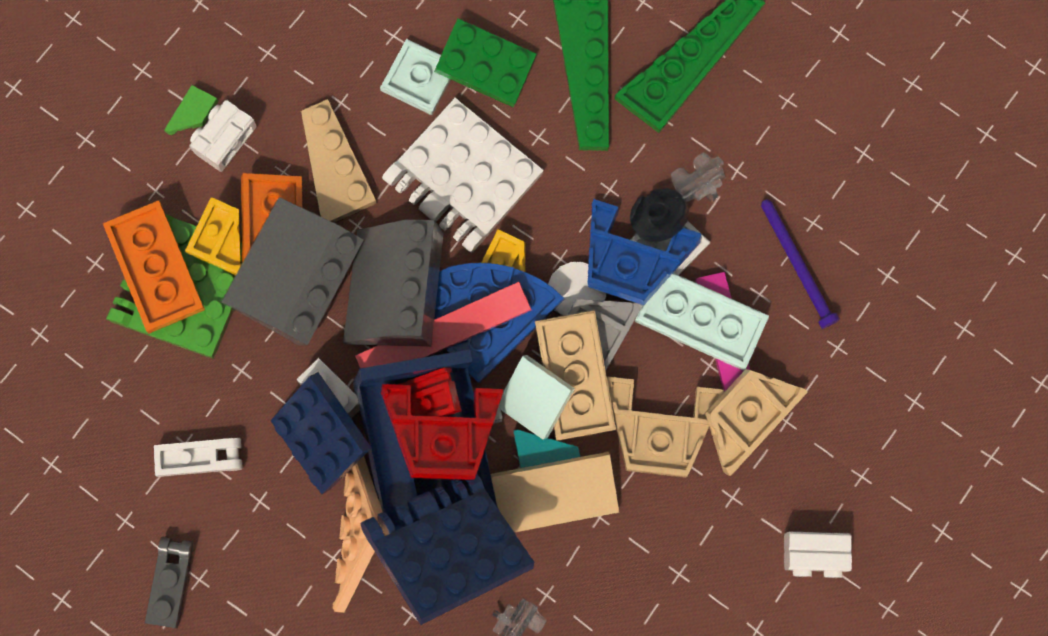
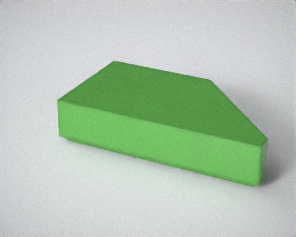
M191 85L166 126L165 132L173 135L177 131L204 126L208 120L209 113L219 102L218 99Z

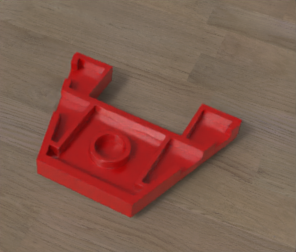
M382 384L381 394L411 478L474 480L496 417L503 389L475 388L474 418L411 415V385Z

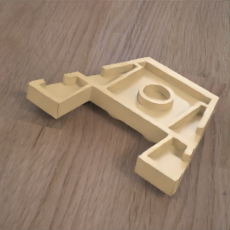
M607 377L614 420L626 471L686 478L709 428L705 412L724 393V390L697 387L693 418L632 411L634 380Z

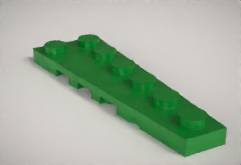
M553 0L579 150L608 151V0Z
M725 0L710 16L705 17L689 34L678 40L664 55L662 54L649 68L624 86L615 95L614 99L660 133L758 15L765 2L762 0Z

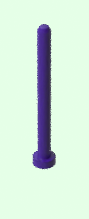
M764 200L761 203V208L821 318L818 322L821 329L835 324L840 320L838 314L831 313L772 201Z

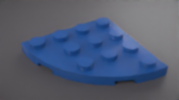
M492 263L461 264L439 271L434 320L517 282L521 283L532 309L530 312L446 350L449 353L470 350L473 362L468 367L469 374L478 383H481L536 329L535 321L546 319L565 300L553 287L524 271Z

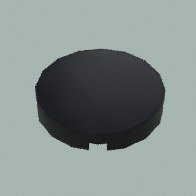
M669 188L650 191V195L646 197L643 195L632 207L630 222L634 232L641 239L649 242L667 240L679 233L687 223L689 210L686 201L678 191Z

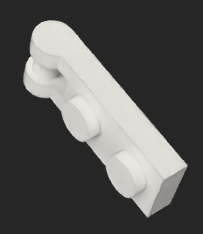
M228 438L154 445L155 476L163 477L242 470V460L239 459L238 450L241 449V439ZM218 450H226L227 460L218 461Z

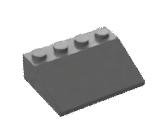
M279 197L221 303L299 346L308 345L364 240L343 227Z
M401 220L357 230V236L364 241L353 260L343 339L344 344L431 347L444 232L435 220Z

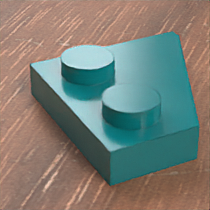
M521 430L513 431L520 468L580 457L577 446L549 438L543 440L535 434Z

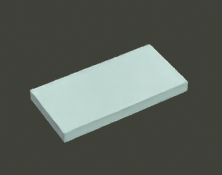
M673 273L649 301L642 306L635 322L745 371L769 315Z

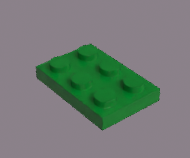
M457 18L434 72L514 107L536 57V53Z

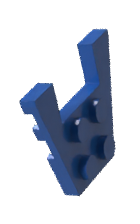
M593 199L588 287L645 305L700 244L702 234L683 228L671 238L666 251L659 250L610 234L619 213L618 207Z

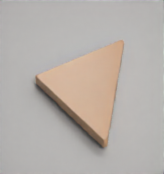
M364 456L351 468V473L347 472L345 476L344 496L347 497V516L342 515L339 539L343 540L341 549L342 559H337L335 583L340 584V590L333 602L334 612H345L375 552L366 539L360 523L371 517H374L378 522L377 514L383 512Z

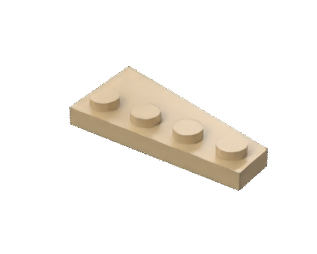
M328 99L302 110V119L320 216L335 223L377 204Z

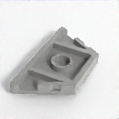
M576 299L567 315L595 310L606 370L643 305L631 302Z

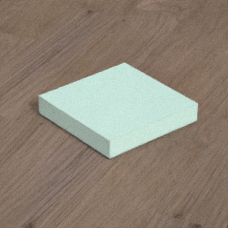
M406 39L380 89L394 98L433 115L451 79L434 72L440 59V54Z
M528 355L522 356L503 392L499 407L500 410L544 440L549 437L575 388Z

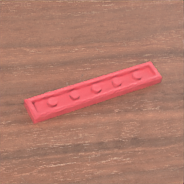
M517 282L435 319L431 347L378 345L355 355L360 368L429 357L530 312L532 309L521 283Z

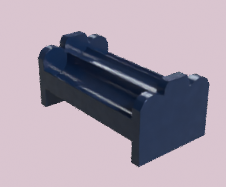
M470 350L360 368L353 381L365 438L372 447L368 454L376 493L382 511L390 517L396 531L403 528L396 516L395 506L403 503L409 511L407 501L427 491L435 499L433 488L438 486L443 487L452 504L458 502V499L451 489L450 482L453 479L411 478L381 394L382 384L397 385L444 367L451 368V380L455 382L461 412L446 417L474 418V394L468 367L473 362ZM484 450L477 474L482 480L484 489L497 506L486 450ZM411 514V517H412V520H413V523H414V522H416V520L414 519V517H413L412 514Z

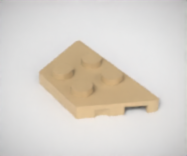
M745 369L705 412L719 460L726 475L731 476L808 393L807 390Z

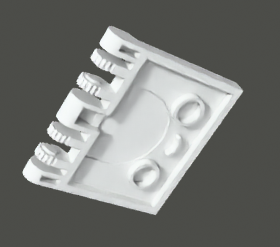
M454 98L399 160L387 169L382 179L390 186L398 182L395 190L400 194L417 179L421 185L411 194L409 201L416 205L430 190L431 193L420 204L419 210L436 222L450 207L452 210L439 224L444 231L459 216L465 219L466 222L456 230L453 238L458 242L461 241L474 227L475 229L462 243V246L472 253L542 176L544 170L458 99Z

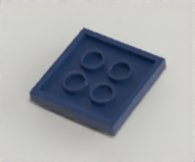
M319 372L309 376L271 420L276 432L283 438L292 451L294 458L301 464L308 474L310 481L317 487L321 495L331 490L372 448Z

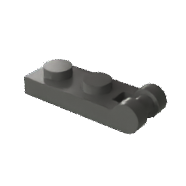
M161 537L146 613V624L178 628L193 552V541L183 540L180 543L173 542L172 538ZM170 554L179 555L178 564L169 563Z

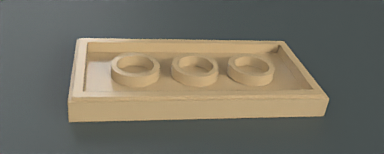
M595 310L535 321L543 366L575 388L554 426L556 441L616 430Z
M609 452L491 474L498 509L514 532L619 513Z

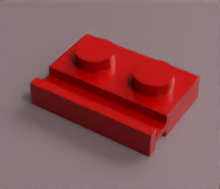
M444 367L397 384L411 385V415L446 417L461 412L455 382L451 380V368Z

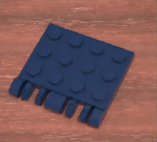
M476 474L474 480H451V489L458 499V502L454 504L451 503L443 487L438 486L433 488L435 499L427 491L407 501L409 511L403 503L395 506L396 516L403 528L397 531L390 517L385 512L377 514L378 522L374 517H371L360 523L366 539L420 625L534 568L535 562L484 489L478 474ZM411 514H412V516L414 517V519L416 520V522H414V523H413Z

